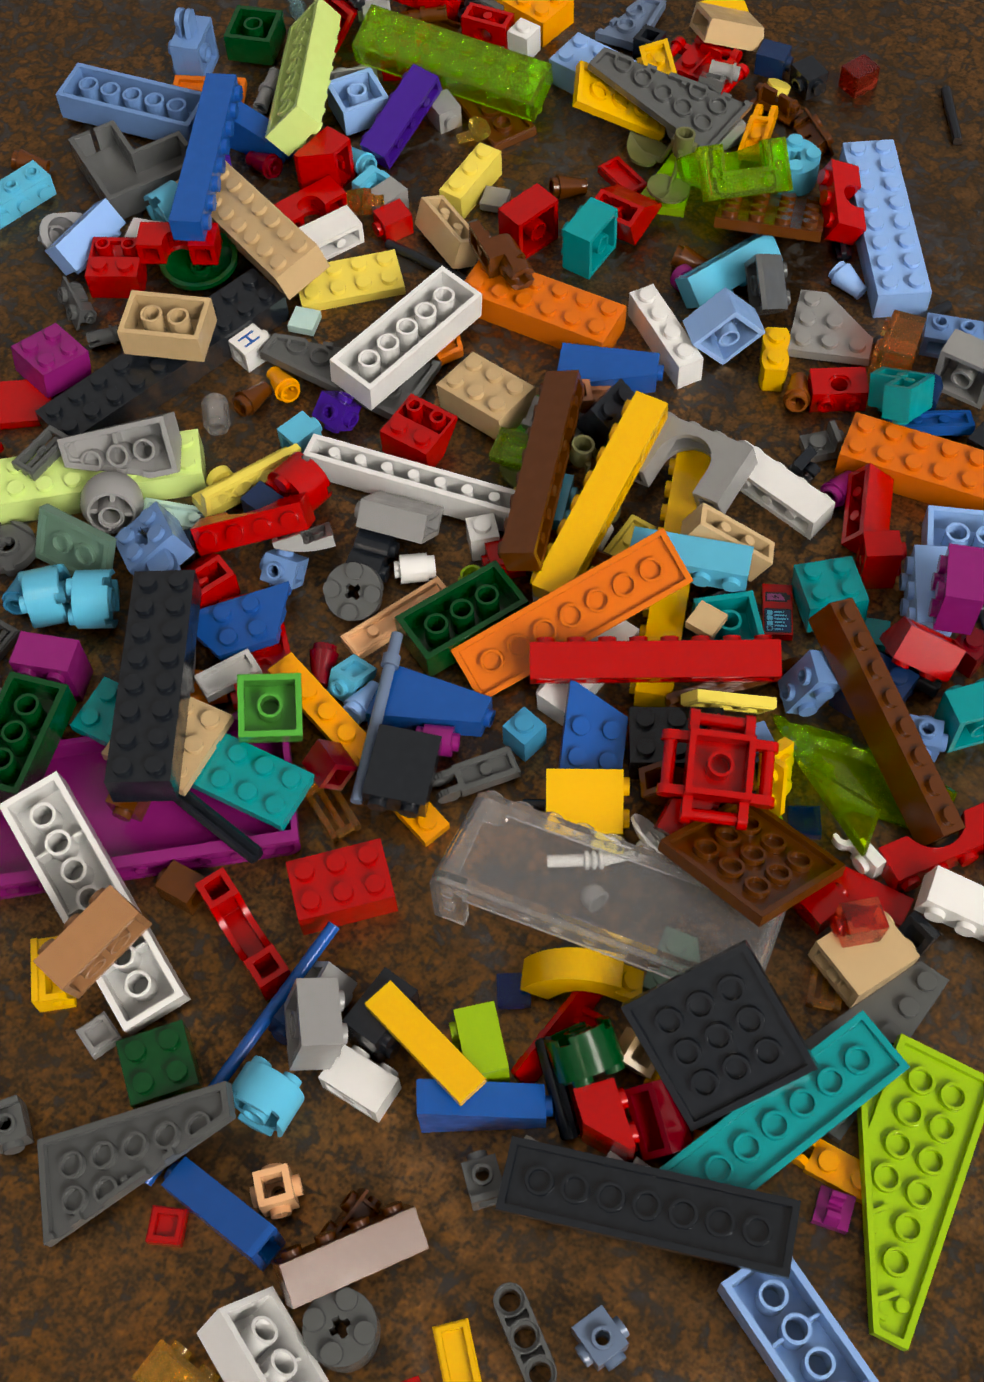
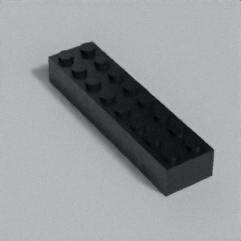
M195 570L134 571L104 784L113 802L178 801L202 595Z

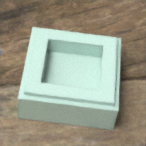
M296 306L287 325L288 332L314 336L322 318L321 311Z

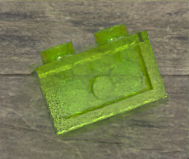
M501 427L489 453L490 461L521 470L522 451L527 447L528 434L517 428L507 429Z

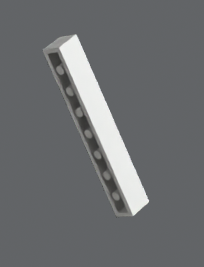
M318 434L312 435L303 453V459L305 461L312 459L316 462L332 483L370 494L383 491L444 507L443 515L464 521L465 518L494 513L498 530L504 532V521L506 517H509L511 509L510 497L515 493L514 489Z

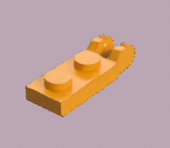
M756 104L753 114L749 117L737 150L738 159L762 162L778 117V106L772 105L768 116H763V104Z
M819 1139L809 1147V1149L813 1150L809 1159L804 1154H800L791 1162L803 1169V1173L832 1189L856 1197L855 1201L862 1205L860 1160Z

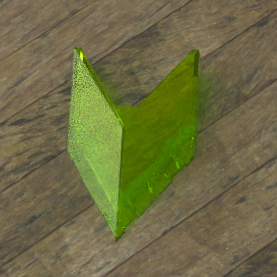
M774 715L773 720L781 735L795 742L793 756L799 767L861 856H865L878 819L908 828L870 748L864 749L852 745L851 738L807 724L802 726L790 723L785 717ZM945 785L954 803L957 791Z

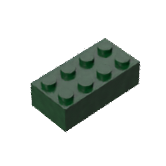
M494 560L395 616L397 632L403 634L402 642L426 675L432 677L457 662L451 649L528 606L529 601L499 563Z
M10 671L0 691V803L43 779L77 705L67 684Z

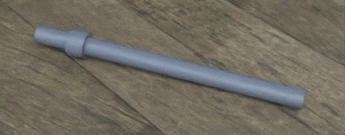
M397 631L391 633L387 652L383 653L380 664L383 669L350 799L351 803L357 805L363 804L362 790L379 725L383 721L394 672L399 669L401 660L399 651L403 634Z

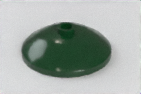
M221 233L223 243L219 265H192L189 250L179 249L169 255L167 264H159L164 278L178 288L192 291L210 289L227 280L236 269L238 263L236 246L225 234Z

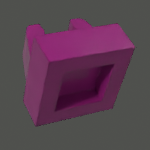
M821 1185L810 1223L846 1235L856 1197Z

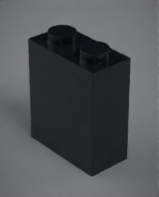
M380 724L362 790L363 805H367L371 810L378 812L386 810L396 811L407 818L426 817L442 750V736Z

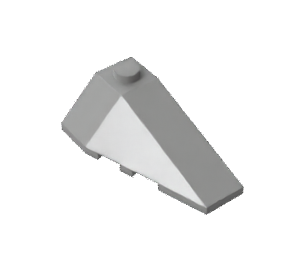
M174 411L57 439L65 468L89 471H117L126 475H140L146 478H155L180 472L182 438Z

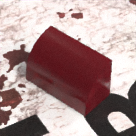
M662 1079L625 1089L631 1119L635 1122L640 1142L638 1144L643 1161L682 1151L694 1142L690 1128Z

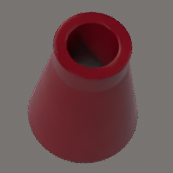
M249 151L246 155V164L253 167L266 178H276L281 174L283 163L278 155Z
M316 642L313 644V649L309 650L311 674L326 689L331 668L336 665L339 654L334 644Z

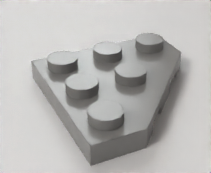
M801 289L790 334L789 357L868 366L873 338L828 292Z

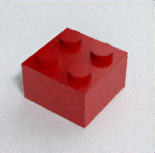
M538 183L524 190L521 194L498 208L499 234L508 233L516 241L520 250L525 254L526 259L558 238V199Z

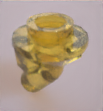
M474 116L468 122L470 130L456 134L458 144L471 140L481 142L489 137L491 130L485 119Z

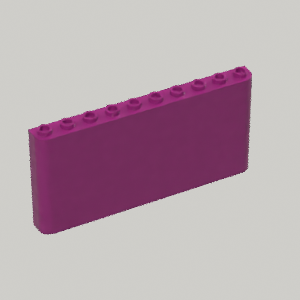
M237 711L231 714L233 715L234 722L227 731V734L238 738ZM83 735L77 738L60 740L43 778L57 771L66 780L123 881L158 876L160 871L168 867L172 860L192 870L248 862L173 801H151L142 822L134 819L126 822L112 815L113 811L105 802L109 794L104 784L107 760L103 759L101 753L106 746ZM290 742L249 743L292 764ZM190 788L192 793L262 848L263 855L259 860L288 856L300 851L301 842L297 810L284 831H281L196 789ZM0 810V900L47 893Z

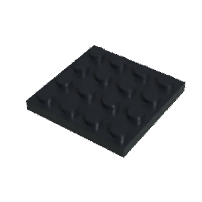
M746 939L622 1003L620 1007L691 1132L818 1069V1063Z

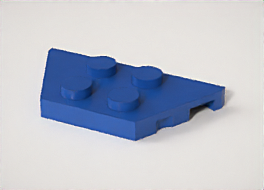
M289 581L200 609L197 640L205 647H208L212 654L220 661L247 648L250 652H254L279 644L282 632L281 624L284 622L287 612L285 606L288 595H291L292 592Z
M570 680L568 683L558 769H622L628 717L573 680Z

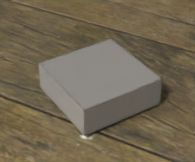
M486 185L479 203L480 210L498 213V208L504 203L509 202L511 190Z
M105 1011L75 1030L94 1060L114 1048L116 1041L123 1039Z

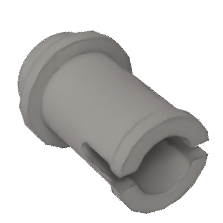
M712 59L709 73L726 76V80L732 83V81H738L741 67L737 66L735 62L732 65Z

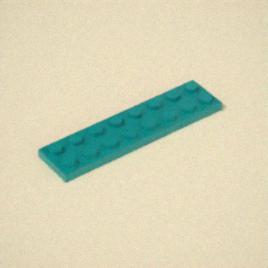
M104 676L70 724L73 731L90 737L104 746L108 744L111 738L118 682ZM226 733L223 739L216 745V750L191 788L284 831L313 785L315 776L313 773L249 743H239L238 738Z
M862 1010L811 1050L818 1063L817 1070L732 1111L659 1169L756 1190L908 1070L910 1066Z

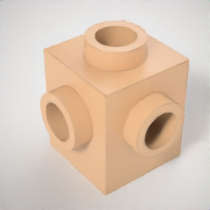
M272 1163L262 1167L261 1170L252 1172L254 1186L249 1187L254 1208L259 1207L265 1217L270 1216L271 1219H281L291 1215L293 1209L300 1208L298 1196L304 1195L299 1173L293 1175L288 1163ZM279 1189L285 1191V1193L273 1196L274 1193Z

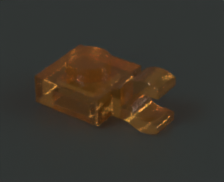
M371 188L347 190V206L357 217L372 215V207L384 206V195L371 194Z

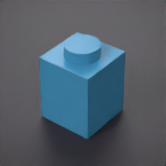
M525 706L502 726L503 744L510 746L511 750L524 762L547 743L546 724Z

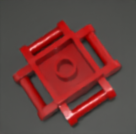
M698 35L692 45L688 44L681 36H677L671 42L672 57L674 58L677 53L682 55L674 63L678 75L698 82L702 71L709 72L712 59L732 65L735 62L737 66L741 67L738 81L729 83V80H726L722 93L723 91L729 93L740 80H744L749 75L748 66L744 63H739L743 54L742 50L705 43Z
M690 708L688 730L672 728L662 730L661 740L664 741L661 779L660 783H657L656 794L663 797H682L679 823L690 824V821L735 826V830L746 831L749 806L760 809H774L775 798L772 797L775 755L779 753V743L757 739L755 735L756 716L745 715V718L703 713L701 709ZM700 725L742 730L743 734L700 729ZM679 742L687 743L683 785L673 784L677 743ZM756 752L762 754L759 794L752 793ZM693 799L737 804V812L731 813L692 808Z

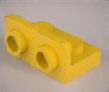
M668 38L639 46L641 57L636 58L637 63L648 66L649 63L657 66L658 71L670 74V72L677 74Z
M785 736L777 741L779 743V753L775 755L772 797L775 798L774 809H768L778 817L785 813L786 796L792 788L791 776L794 764L795 742ZM759 753L758 776H757V789H758V790H756V794H759L760 772H761V759H762V754H761V753Z

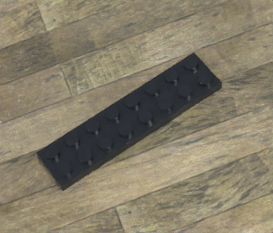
M512 1136L495 1209L508 1214L789 1279L801 1201Z

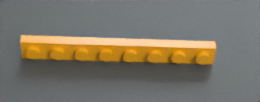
M292 652L270 667L268 674L301 673L302 712L328 741L340 742L356 765L359 766L367 733ZM430 802L426 817L407 818L400 815L399 812L393 811L425 847L450 828V823Z

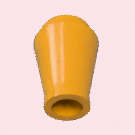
M273 366L267 371L266 376L278 400L290 403L299 397L300 384L295 378L282 371L278 366Z

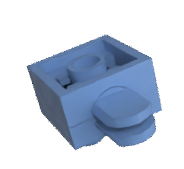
M178 7L174 16L175 33L172 40L168 42V53L172 57L174 75L206 76V73H213L219 59V52L211 17L195 15L194 9Z
M157 501L149 508L144 509L127 527L122 528L115 536L117 538L116 546L128 571L133 576L134 571L181 570L180 565L195 553L179 520ZM141 530H143V531L146 532L147 534L143 535V534L141 533Z

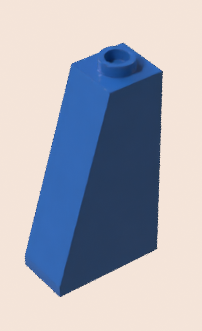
M239 101L238 119H234V136L230 137V148L247 154L249 151L273 153L278 155L282 163L286 160H291L295 151L288 156L265 138L269 118Z
M562 343L557 371L579 370L581 379H590L591 386H613L618 380L622 379L634 393L636 391L652 393L656 392L657 381L663 380L664 365L659 364L660 353Z
M399 666V669L394 672L382 724L416 731L417 726H424V724L455 726V733H460L461 736L482 737L485 728L492 726L496 710H493L492 697ZM377 690L365 712L368 726Z
M416 1079L417 1118L422 1133L546 1128V1117H553L552 1096L545 1095V1084L487 1081L460 1107L434 1079Z
M186 1156L180 1162L176 1161L164 1175L165 1180L161 1184L163 1188L262 1272L286 1244V1241L275 1226Z

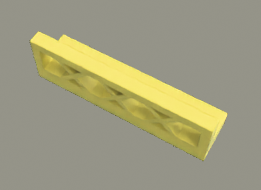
M295 443L273 452L191 495L192 503L204 517L220 514L241 503L240 498L259 481L265 483L268 480V474L292 453L301 452V447Z

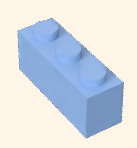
M104 198L94 203L45 252L65 275L73 272L79 274L87 267L86 261L89 258L93 237H119L122 233L120 229L126 222L109 201Z

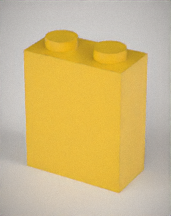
M546 768V834L623 835V828H629L630 810L623 809L624 796H630V777H624V769Z

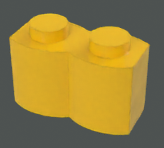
M767 327L765 329L766 333L762 338L758 383L762 391L781 392L785 386L789 366L788 349L790 333L787 328Z

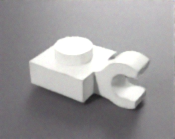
M848 824L845 827L844 832L850 838L848 840L841 839L837 833L833 834L832 844L838 850L851 852L852 864L859 873L865 874L871 879H876L882 874L886 860L866 837L860 838L854 826Z

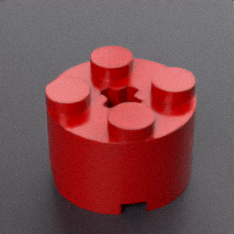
M294 452L268 474V480L265 484L283 497L307 492L314 512L332 496V491L328 492L327 489L331 484L324 471L312 459L305 461L301 458L304 455L303 453Z

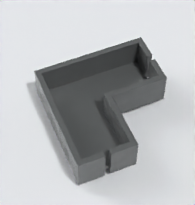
M114 120L93 128L99 152L95 150L89 131L68 139L76 164L99 199L106 198L123 219L146 210V206L150 204L149 200L144 201L145 195L170 180L176 182L179 179L188 142L181 132L177 131L137 149H133Z

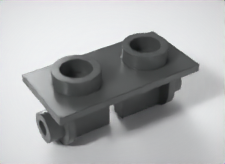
M62 276L61 287L57 289L58 300L60 303H63L67 318L72 321L76 331H79L81 323L93 324L96 321L97 313L91 302H88V296L83 286L76 281L69 283L67 278Z

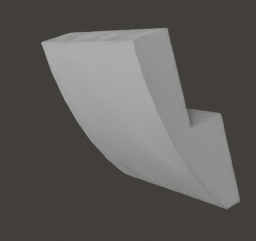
M330 522L311 527L308 530L272 538L274 549L283 551L309 552L336 546Z

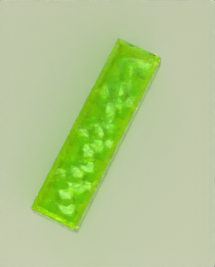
M371 4L352 43L357 63L401 78L414 63L437 75L442 90L448 89L452 95L531 122H535L553 83L551 63Z

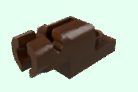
M479 220L469 223V244L489 278L502 275L515 290H522L533 284L534 278L532 273H534V270L529 261L526 260L525 254L520 250L516 241L508 233L491 237L489 231L484 230Z

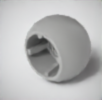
M105 471L93 476L84 485L80 496V508L83 517L91 526L107 534H118L122 528L127 527L143 511L144 498L140 487L130 476L117 471Z

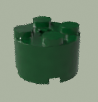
M609 1016L595 1018L597 1025L594 1026L586 1024L585 1021L574 1024L550 1036L552 1040L545 1039L543 1041L557 1080L563 1086L573 1084L574 1088L584 1087L594 1082L593 1076L601 1072H605L606 1075L613 1074L625 1068L623 1062L624 1055Z

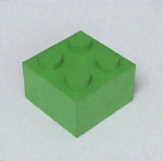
M301 673L237 675L239 743L303 742Z

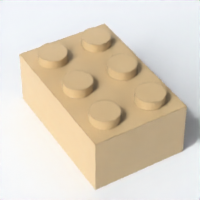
M131 290L117 334L124 354L204 362L217 318L212 299L208 297Z
M475 352L470 353L436 384L441 408L458 416L461 420L500 443H503L521 425L523 418L526 419L534 396H536L535 386Z

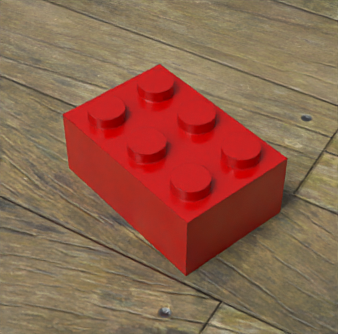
M381 838L285 862L298 922L303 935L322 931L328 922L339 927L398 911Z

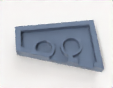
M636 0L626 8V13L619 18L614 17L611 19L609 26L605 29H598L595 32V40L633 51V38L645 24L655 27L666 9V0Z

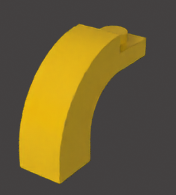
M577 947L553 948L536 952L524 958L520 990L547 1000L565 992L586 991L602 994L624 1003L642 993L644 971L624 964L625 957L611 952Z

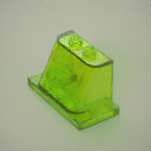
M786 137L764 139L759 141L758 144L742 150L724 153L723 144L700 146L695 148V152L676 159L679 177L683 182L702 191L703 203L793 190Z

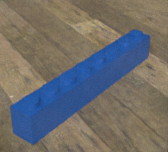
M206 73L168 220L174 240L205 241L207 231L212 228L211 214L212 211H216V193L221 190L220 177L221 173H225L226 169L225 156L230 153L229 140L230 137L234 136V119H238V103L243 99V88L241 85H238L236 74Z

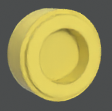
M769 78L767 81L769 86L778 90L777 97L781 93L788 96L791 89L788 83L776 78Z
M218 466L208 474L206 485L210 486L233 474L228 466Z

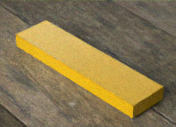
M391 980L364 1003L369 1012L460 1107L487 1082L486 1078Z

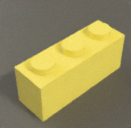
M479 142L439 189V195H444L464 219L481 200L486 185L493 186L502 175L501 151Z

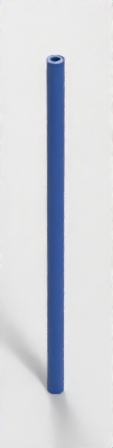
M331 922L327 923L208 1086L230 1080L266 1031L274 1015L286 1001L295 979L304 978L337 934L339 931L337 926ZM163 1170L145 1183L152 1186Z

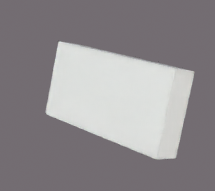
M247 648L194 675V678L205 698L210 703L235 690L234 683H237V675L263 673Z

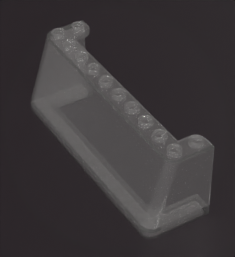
M493 790L478 793L429 882L434 914L465 926L470 915L468 905L470 904L668 979L745 939L766 973L786 915L785 911L761 927H758L665 855L657 853L652 847L631 844L616 834H603L595 831L593 827L585 823L575 824L564 820L561 815L555 812L545 813L536 810L524 801L514 802L505 799L500 793Z

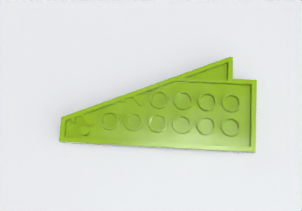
M901 1033L896 1037L893 1047L910 1068L857 1109L869 1334L902 1351H907L984 1123V1074Z

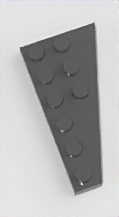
M606 47L588 64L590 72L673 134H675L676 129L686 126L692 128L696 132L694 142L698 143L697 151L706 158L751 110L753 102L748 100L741 102L731 98L732 94L724 91L720 94L709 90L707 85L673 72L666 74L658 71L657 66L648 63V66L634 62L633 57Z
M273 333L260 350V358L328 391L346 392L331 381L329 359L343 349L335 347L332 342L324 341L323 344L308 342L306 338ZM432 360L431 363L427 362L377 405L372 412L390 419L411 393L421 397L440 371L442 361ZM355 398L353 399L354 402H356L357 404L361 405L362 407L368 409L366 406H364V405H363L362 403H360L358 400H356Z
M919 961L804 1041L811 1051L863 1010L893 1046L896 1037L901 1033L910 1038L946 987L949 979L922 961ZM857 1110L829 1131L826 1136L839 1144L856 1119Z
M223 1081L38 1139L37 1149L44 1245L48 1247L54 1246L235 1120L232 1084Z

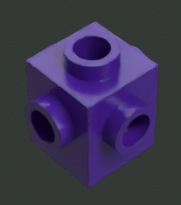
M322 390L312 416L323 422L324 428L333 433L352 431V428L359 420L358 414L362 406L354 402V397L346 392Z

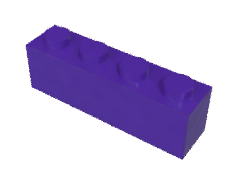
M414 63L409 71L403 74L401 83L389 95L387 104L382 111L378 112L369 131L364 133L361 139V149L372 153L379 165L390 170L441 93L442 87L439 77Z

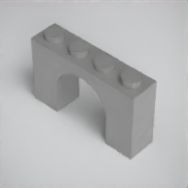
M668 411V418L634 482L649 487L665 462L673 455L688 450L703 452L711 458V462L692 492L697 507L704 502L725 514L758 463L754 448L744 440L736 441L727 437L721 431L708 430L695 421L688 422L682 420Z

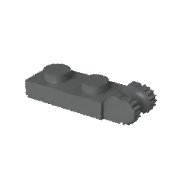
M505 746L451 765V768L436 773L433 784L434 788L450 784L454 779L457 784L440 790L435 797L440 804L452 802L461 795L464 797L521 777V771L510 746Z

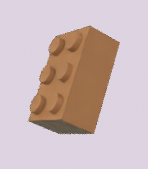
M109 885L106 889L101 888L96 891L89 899L90 905L81 914L76 913L71 916L63 926L65 930L55 940L51 938L46 941L37 952L39 956L33 960L62 991L77 999L152 925L112 885Z

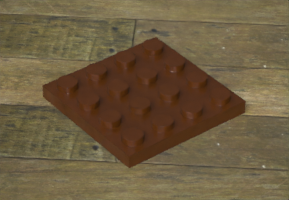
M733 185L724 190L715 215L714 228L820 243L824 214L819 203L820 197L808 196L807 199L797 198V195L785 192L781 193V195H775L766 189H756L754 192L746 191L745 187Z
M727 803L715 811L736 813L737 804ZM749 806L746 831L735 830V826L694 821L662 838L658 846V851L758 927L766 924L842 876L846 864L768 809H760L754 806Z

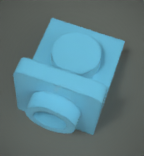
M370 165L352 181L354 201L362 205L369 199L368 191L390 177V175L384 170Z
M353 654L331 668L327 691L344 702L357 689L375 678L377 668Z

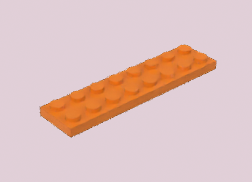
M662 528L451 649V652L472 689L492 697L530 675V642H536V638L553 637L555 642H567L568 637L578 636L585 637L586 641H590L694 580L666 531Z

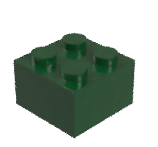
M237 5L223 36L228 60L274 66L286 37L283 10Z
M182 1019L115 1042L130 1105L133 1109L204 1088L191 1035Z

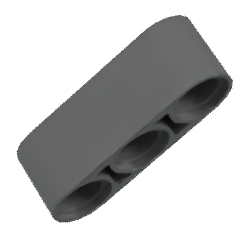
M503 1283L494 1293L495 1313L523 1381L532 1382L529 1377L531 1370L535 1366L542 1365L551 1372L549 1382H557L555 1362L524 1290L516 1283ZM507 1294H514L520 1299V1306L515 1311H505L500 1306L502 1297ZM527 1329L534 1333L536 1340L529 1348H521L515 1343V1336L520 1330Z

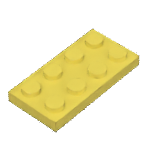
M393 249L328 262L330 267L299 292L302 307L321 311L406 294L405 285L396 251Z

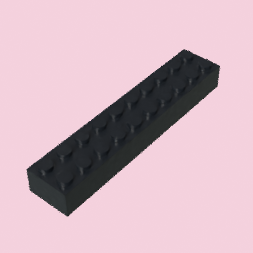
M255 269L248 270L208 297L212 299L217 322L204 362L122 353L37 409L35 413L43 431L51 425L66 435L72 436L142 419L231 359L232 354L228 340L254 323L258 328L264 329L269 333L290 319L286 297Z

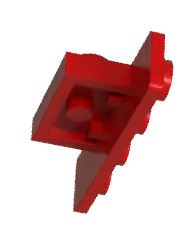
M573 991L544 1029L538 1033L535 1040L551 1036L562 1029L583 1021L586 1024H590V1026L597 1025L595 1018L602 1017L603 1015L594 1011L593 1008L604 995L586 991ZM535 1040L525 1053L518 1058L516 1064L511 1069V1073L518 1083L535 1084L543 1073Z

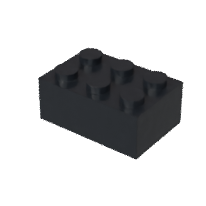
M629 707L628 776L630 779L640 780L639 768L663 759L664 741L661 740L663 729L688 730L690 708L701 709L703 713H719L721 715H724V709L714 707ZM700 725V729L707 728V726ZM679 742L677 743L675 765L684 769L687 743Z

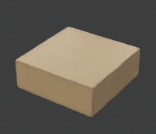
M701 600L686 620L685 628L698 635H708L710 640H713L727 621L728 614Z

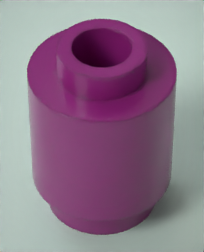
M424 724V726L416 727L418 732L442 736L440 756L452 757L453 751H459L460 733H455V726Z

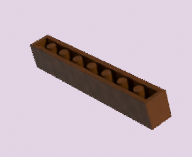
M579 370L546 371L544 381L539 386V400L533 409V424L528 428L527 447L522 451L521 470L516 474L517 486L515 493L510 497L511 509L509 517L505 518L503 540L498 544V556L503 560L507 571H542L585 392Z
M853 598L829 603L810 617L808 622L914 841L927 846L966 828Z

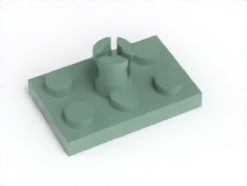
M48 503L39 507L35 546L36 558L50 565L64 564L71 576H73L75 570L113 569L117 538Z

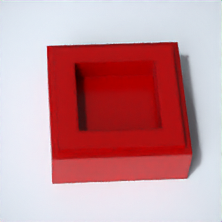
M152 1205L145 1242L153 1245L182 1248L190 1211L184 1208Z

